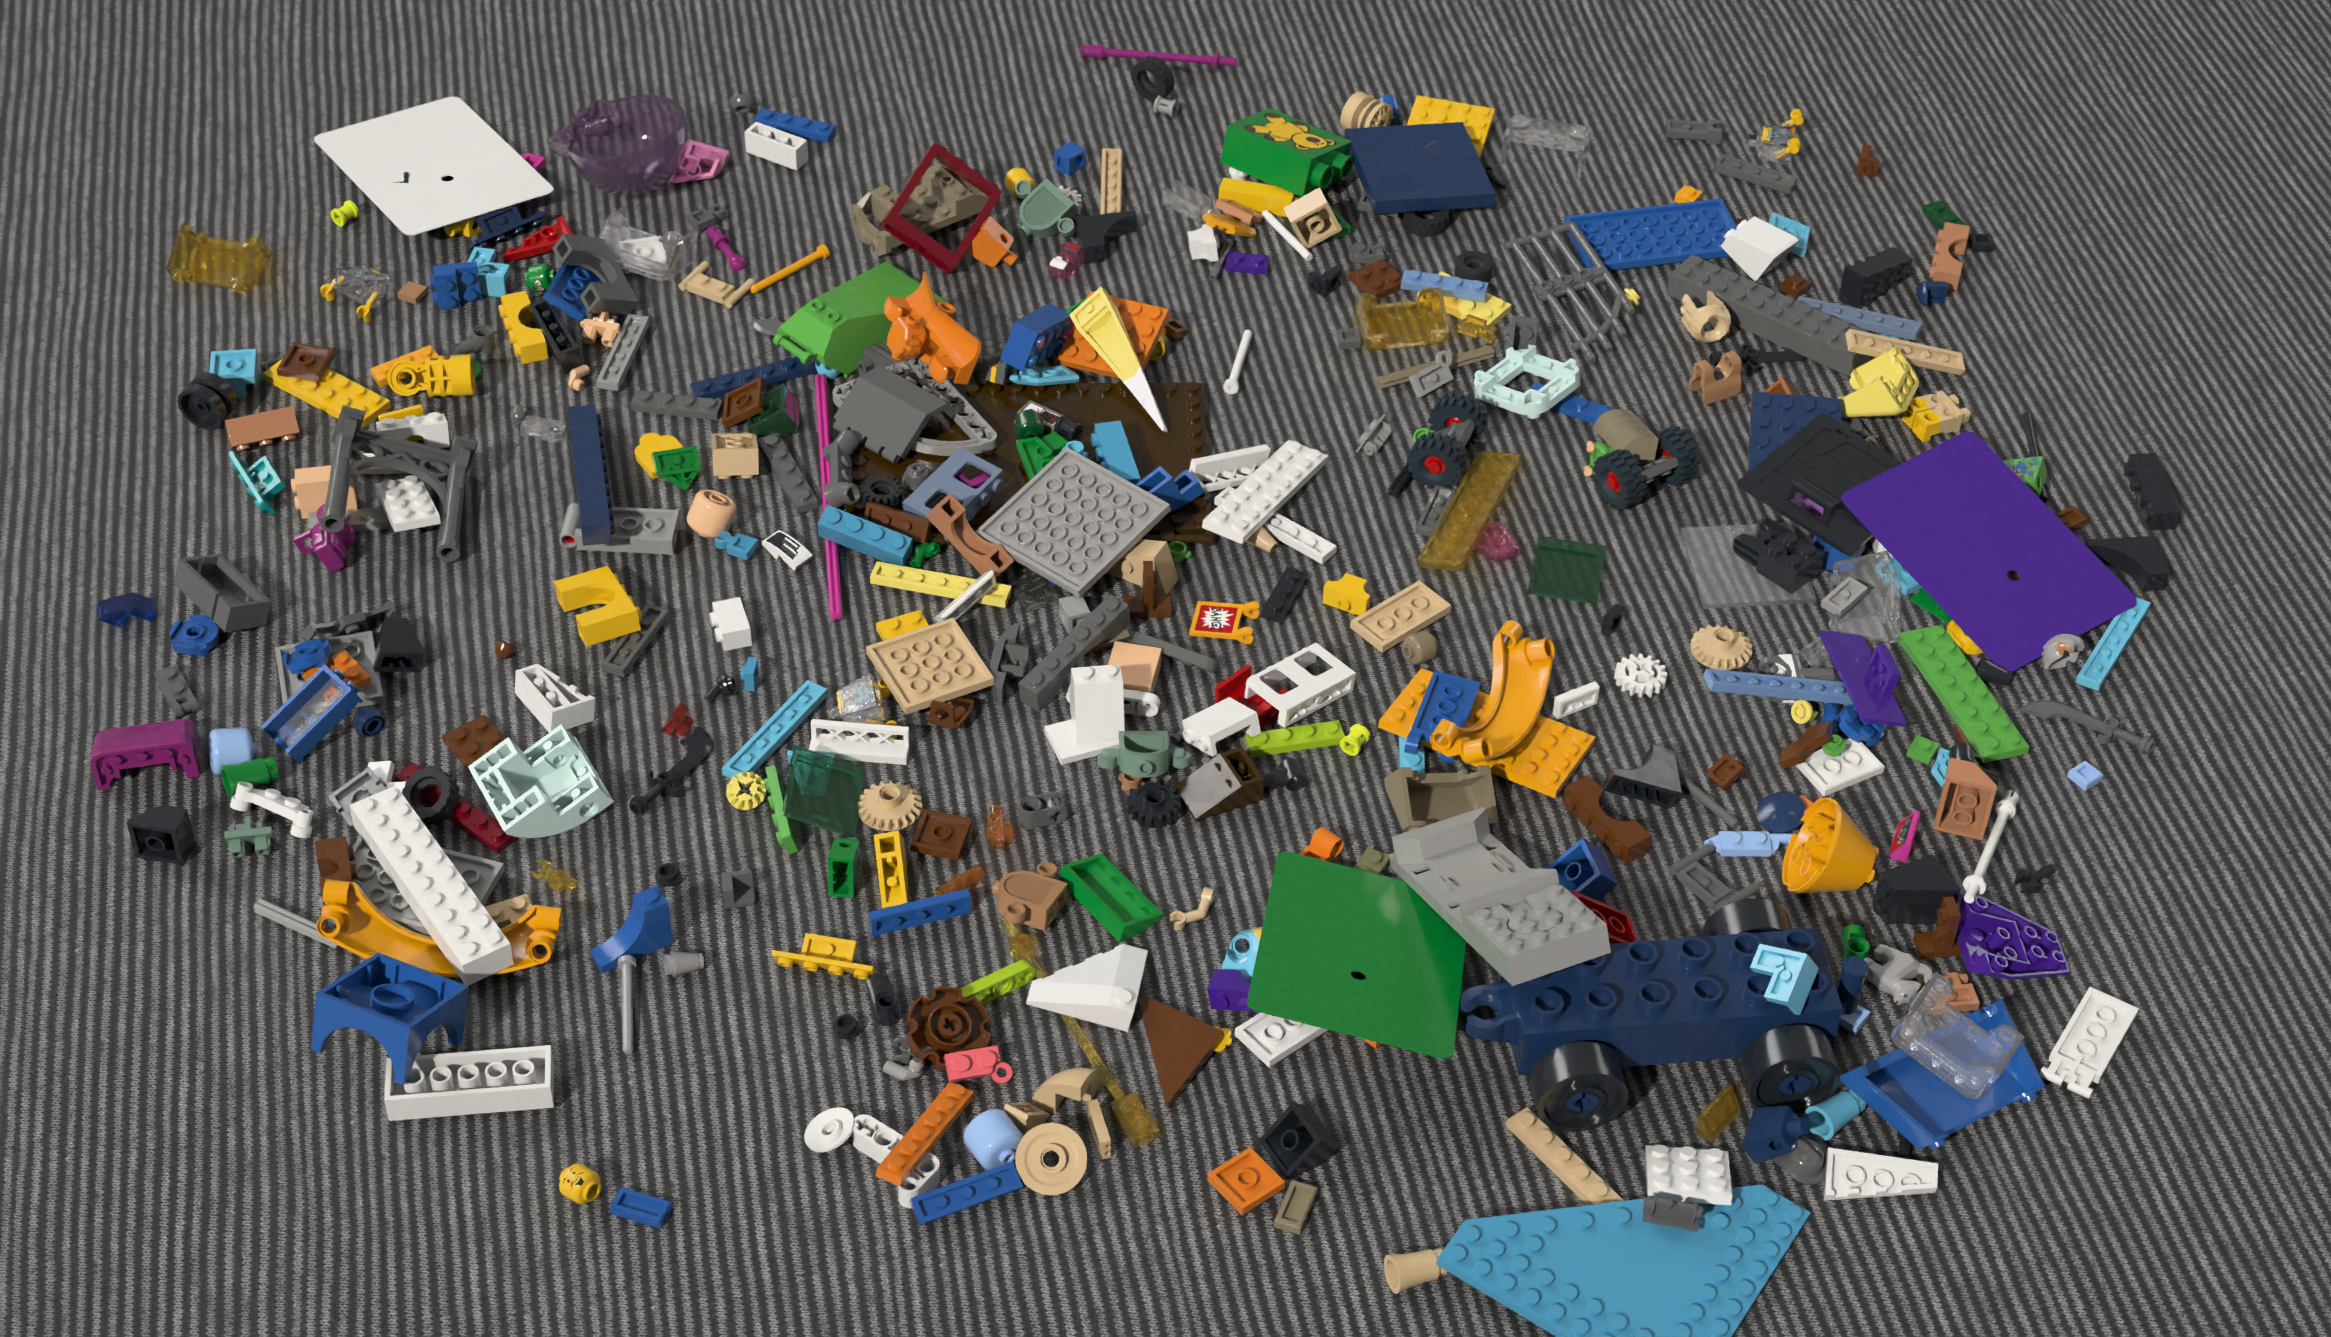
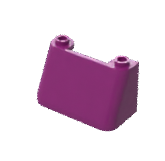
M180 719L105 729L98 732L95 736L91 750V768L98 790L111 789V780L114 777L116 779L121 778L120 769L170 763L172 771H177V768H180L186 772L187 778L200 776L198 731L195 723L191 720Z

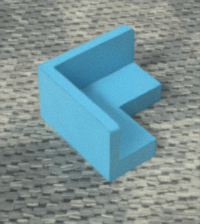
M474 247L467 262L477 261L481 295L494 297L507 295L506 280L510 273V265L493 263L496 257L495 249Z
M1759 944L1750 966L1753 972L1772 976L1764 995L1767 1001L1786 1005L1793 1014H1801L1819 969L1808 954Z

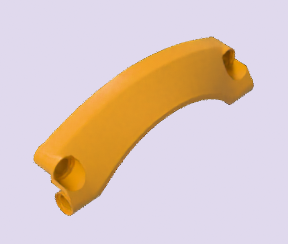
M1513 620L1506 621L1493 640L1492 686L1489 700L1482 716L1469 728H1462L1456 726L1452 721H1448L1445 718L1442 719L1430 736L1432 746L1446 757L1460 755L1464 763L1471 764L1501 756L1519 744L1535 723L1546 695L1555 655V648L1551 639L1544 638L1532 641L1529 637L1520 639L1523 633L1521 625Z
M326 879L323 889V902H325V905L322 907L321 917L316 924L317 931L322 937L366 959L378 952L443 977H459L431 936L409 930L388 918L368 899L357 883ZM533 905L520 918L501 928L500 930L511 944L514 965L492 975L521 970L547 962L555 948V942L561 926L562 908ZM325 919H333L337 927L335 929L327 927ZM535 945H544L548 953L539 954L535 950Z

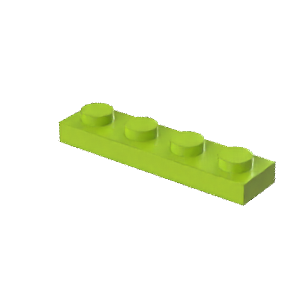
M1339 720L1261 731V734L1255 737L1245 734L1244 741L1249 756L1252 758L1339 745L1340 740L1345 735Z

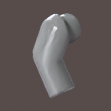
M914 1058L910 1060L908 1066H901L888 1060L884 1064L883 1072L901 1081L921 1076L924 1063L922 1060Z

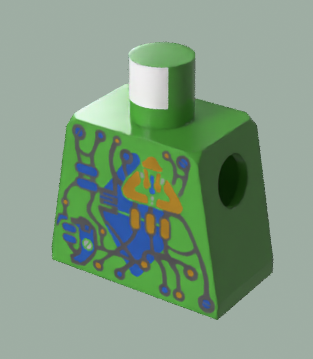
M2043 456L2003 460L2039 497L2047 477Z

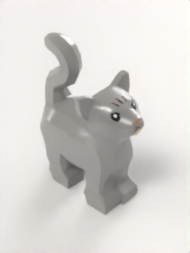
M1881 944L1874 950L1873 958L1885 964L1884 966L1877 964L1872 959H1864L1868 964V973L1864 982L1869 981L1880 991L1891 994L1896 1005L1912 1004L1916 1007L1920 1006L1917 990L1921 987V984L1911 981L1918 975H1923L1924 983L1930 990L1935 992H1942L1950 986L1948 978L1942 981H1934V972L1928 966L1920 963L1912 954L1901 952L1887 945Z

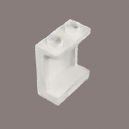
M1230 697L1182 720L1184 728L1183 737L1186 742L1212 757L1217 755L1216 742L1239 730L1252 737L1261 734L1257 712Z

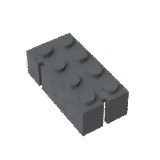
M220 553L201 556V560L198 556L179 559L174 584L208 617L214 619L213 621L222 630L233 632L240 629L266 626L271 600Z

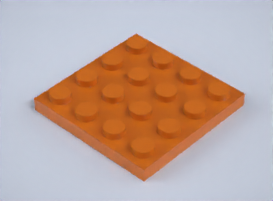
M1090 291L1089 294H1088V296H1087V299H1088L1094 292ZM1109 295L1113 304L1118 308L1144 371L1170 316V311L1166 308ZM1074 324L1057 358L1058 364L1120 379L1077 330Z

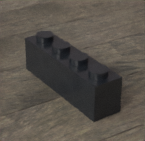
M545 299L529 304L534 324L537 329L542 330L546 345L563 375L571 372L574 368L582 366L583 362L579 348L556 308Z
M2156 453L2130 454L2128 462L2124 465V475L2129 479L2130 489L2136 496V504L2140 506L2142 518L2146 521L2149 530L2176 529L2181 511Z

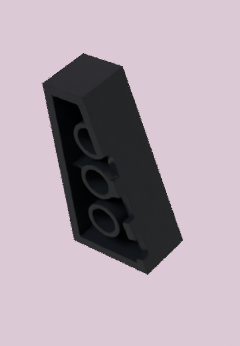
M1891 247L1878 252L1876 257L1868 256L1866 261L1857 260L1853 266L1851 264L1845 265L1838 299L1858 309L1869 305L1878 296H1882L1888 289L1895 287L1901 280L1909 277L1912 272L1913 258Z

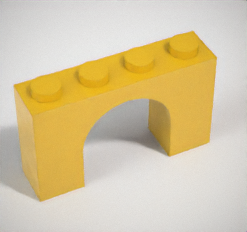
M608 566L554 581L557 601L564 612L592 604H607L601 608L575 615L579 636L586 647L641 630L639 621L642 620L640 608L638 606L635 607L632 596L627 595L624 584L620 585L617 574L612 573Z

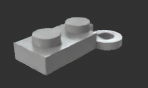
M1439 351L1436 354V363L1409 377L1417 397H1421L1454 379L1449 369L1452 363V356L1448 351ZM1443 355L1446 357L1445 363L1441 359Z

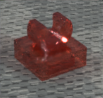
M680 702L670 714L661 731L670 736L676 730L679 735L685 736L689 731L688 728L694 722L691 717L684 716L688 707Z

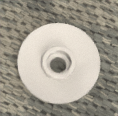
M837 1107L817 1115L809 1123L804 1134V1140L808 1148L815 1152H827L842 1145L853 1132V1114L848 1109Z

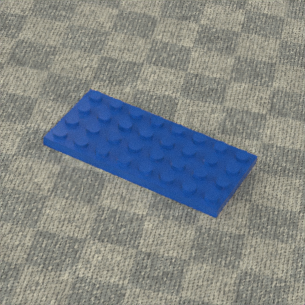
M1722 198L1564 216V223L1575 222L1608 271L1684 262L1691 255L1702 259L1729 257L1721 245L1726 240L1724 238L1726 233L1732 228L1734 230L1737 229ZM1568 231L1585 268L1594 267V264L1571 231Z

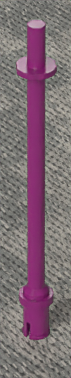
M1081 44L1082 50H1089V52L1081 51V57H1097L1098 60H1102L1106 56L1137 59L1155 56L1164 61L1213 64L1214 69H1217L1218 65L1236 66L1237 58L1218 57V51H1215L1214 56L1110 49L1106 48L1103 44H1099V46Z

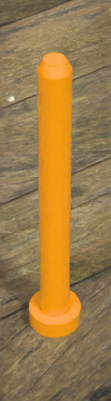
M821 244L817 247V251L751 286L750 291L756 294L820 258L823 260L829 258L830 252L828 248Z

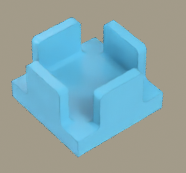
M256 349L211 352L209 372L225 379L234 389L237 398L247 397L245 384H253L254 389H259L260 374Z

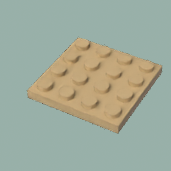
M954 618L866 646V654L906 715L930 707L933 700L945 702L993 685L994 677Z

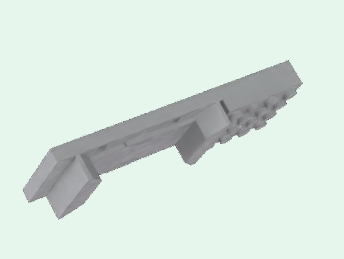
M1485 807L1392 837L1394 853L1389 854L1391 868L1512 986L1611 953L1607 924L1562 884L1559 885L1556 869L1529 868L1490 833Z

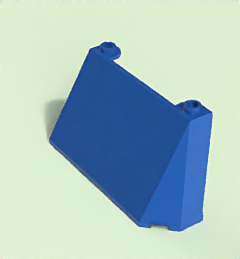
M2002 999L1839 1076L1849 1089L1915 1147L1921 1149L1930 1146L1931 1150L1946 1144L1944 1138L1949 1136V1134L2021 1099L2023 1103L2033 1100L2038 1097L2036 1092L2045 1088Z

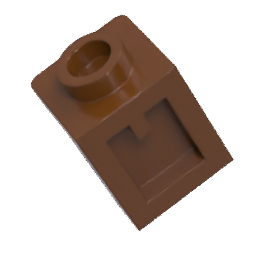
M1863 144L1856 174L1870 177L1877 176L1880 159L1873 158V154L1870 153L1871 145Z
M1727 753L1705 773L1707 778L1724 792L1739 777L1743 780L1747 777L1744 770L1745 764L1738 757L1732 758Z

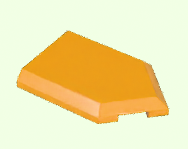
M1206 213L1202 216L1207 226L1226 230L1225 232L1228 234L1253 238L1257 235L1255 228L1232 216L1216 213Z

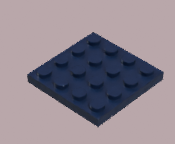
M1753 391L1751 399L1748 472L1819 414L1822 413L1841 425L1842 399Z

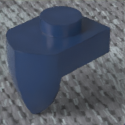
M1941 281L1921 282L1916 288L1919 302L1925 307L1927 303L1944 304L1948 284Z

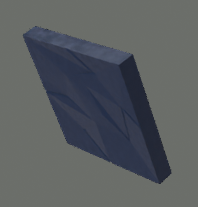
M1463 122L1349 128L1345 130L1344 138L1352 141L1349 155L1354 159V167L1374 214L1494 206L1496 193Z

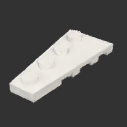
M1828 1147L1824 1201L1935 1193L1938 1180V1163Z

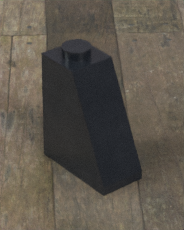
M385 617L378 636L373 665L374 672H420L426 652L408 618Z

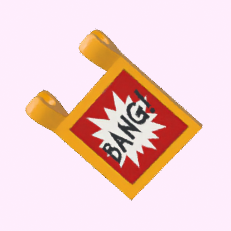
M1197 601L1189 636L1235 639L1244 644H1251L1254 639L1251 636L1253 629L1251 627L1239 629L1242 614L1251 619L1259 617V603L1252 601L1246 604Z

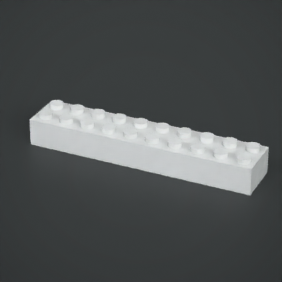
M396 785L349 805L355 829L465 985L473 984L514 965L510 942Z

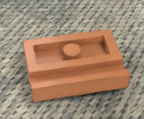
M1217 199L1215 207L1223 210V213L1232 217L1235 216L1248 225L1261 223L1264 216L1231 199Z

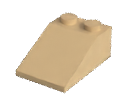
M756 433L711 434L713 476H718L719 479H729L731 475H740L741 478H753L754 475H759Z

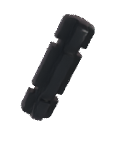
M1406 464L1393 483L1388 487L1387 493L1389 496L1398 497L1412 479L1413 472L1409 473V465Z

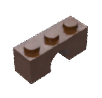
M346 836L315 841L320 876L324 877L319 878L322 901L326 879L353 882L354 879H358L356 865L351 864V861H355L353 845L348 846Z

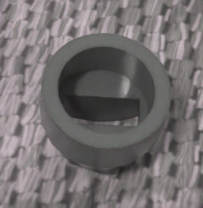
M522 405L513 406L510 412L512 422L517 425L524 424L529 416V410Z

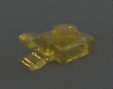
M1468 314L1458 324V332L1469 337L1477 338L1480 335L1489 344H1492L1497 339V337L1492 336L1497 331V328L1487 325V320Z
M538 859L537 863L542 866V872L532 871L531 874L534 878L545 879L549 882L548 886L558 892L575 890L578 884L577 880L564 871L554 868L549 861Z

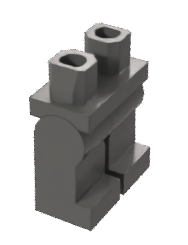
M886 339L878 345L875 344L863 350L864 357L858 361V371L865 374L880 365L886 368L901 361L892 357Z

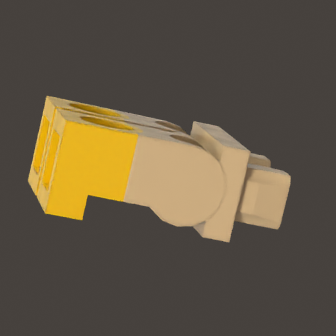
M1938 391L1936 395L1929 394L1912 398L1907 410L1900 414V418L1922 442H1926L1935 434L1942 432L1950 433L1952 431L1958 432L1961 424L1969 422L1971 413L1967 408H1958L1959 399L1955 395L1947 396L1943 391Z

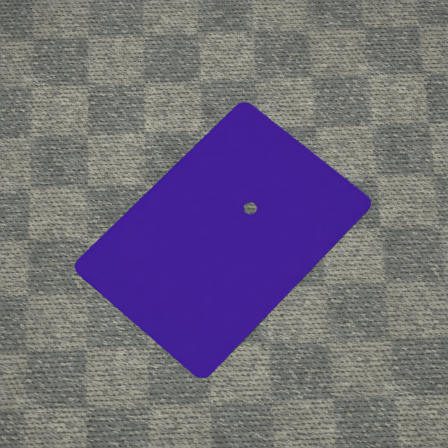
M1963 432L1842 494V503L1981 651L1993 663L2008 672H2013L2043 656V646L2054 636L2059 634L2080 636L2134 607L2136 604L2135 595L1975 433ZM2016 571L2019 573L2020 579L2018 581L2010 580L2007 577V572Z

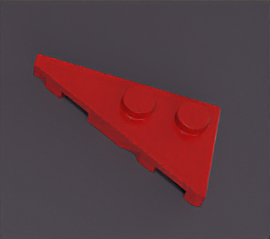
M558 217L557 223L549 227L546 225L540 231L534 232L523 239V245L515 248L512 246L507 249L505 253H502L504 263L553 251L552 248L563 234L573 235L564 217Z

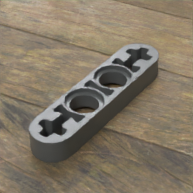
M1135 632L1131 640V644L1162 648L1161 656L1215 674L1219 664L1218 661L1140 632Z

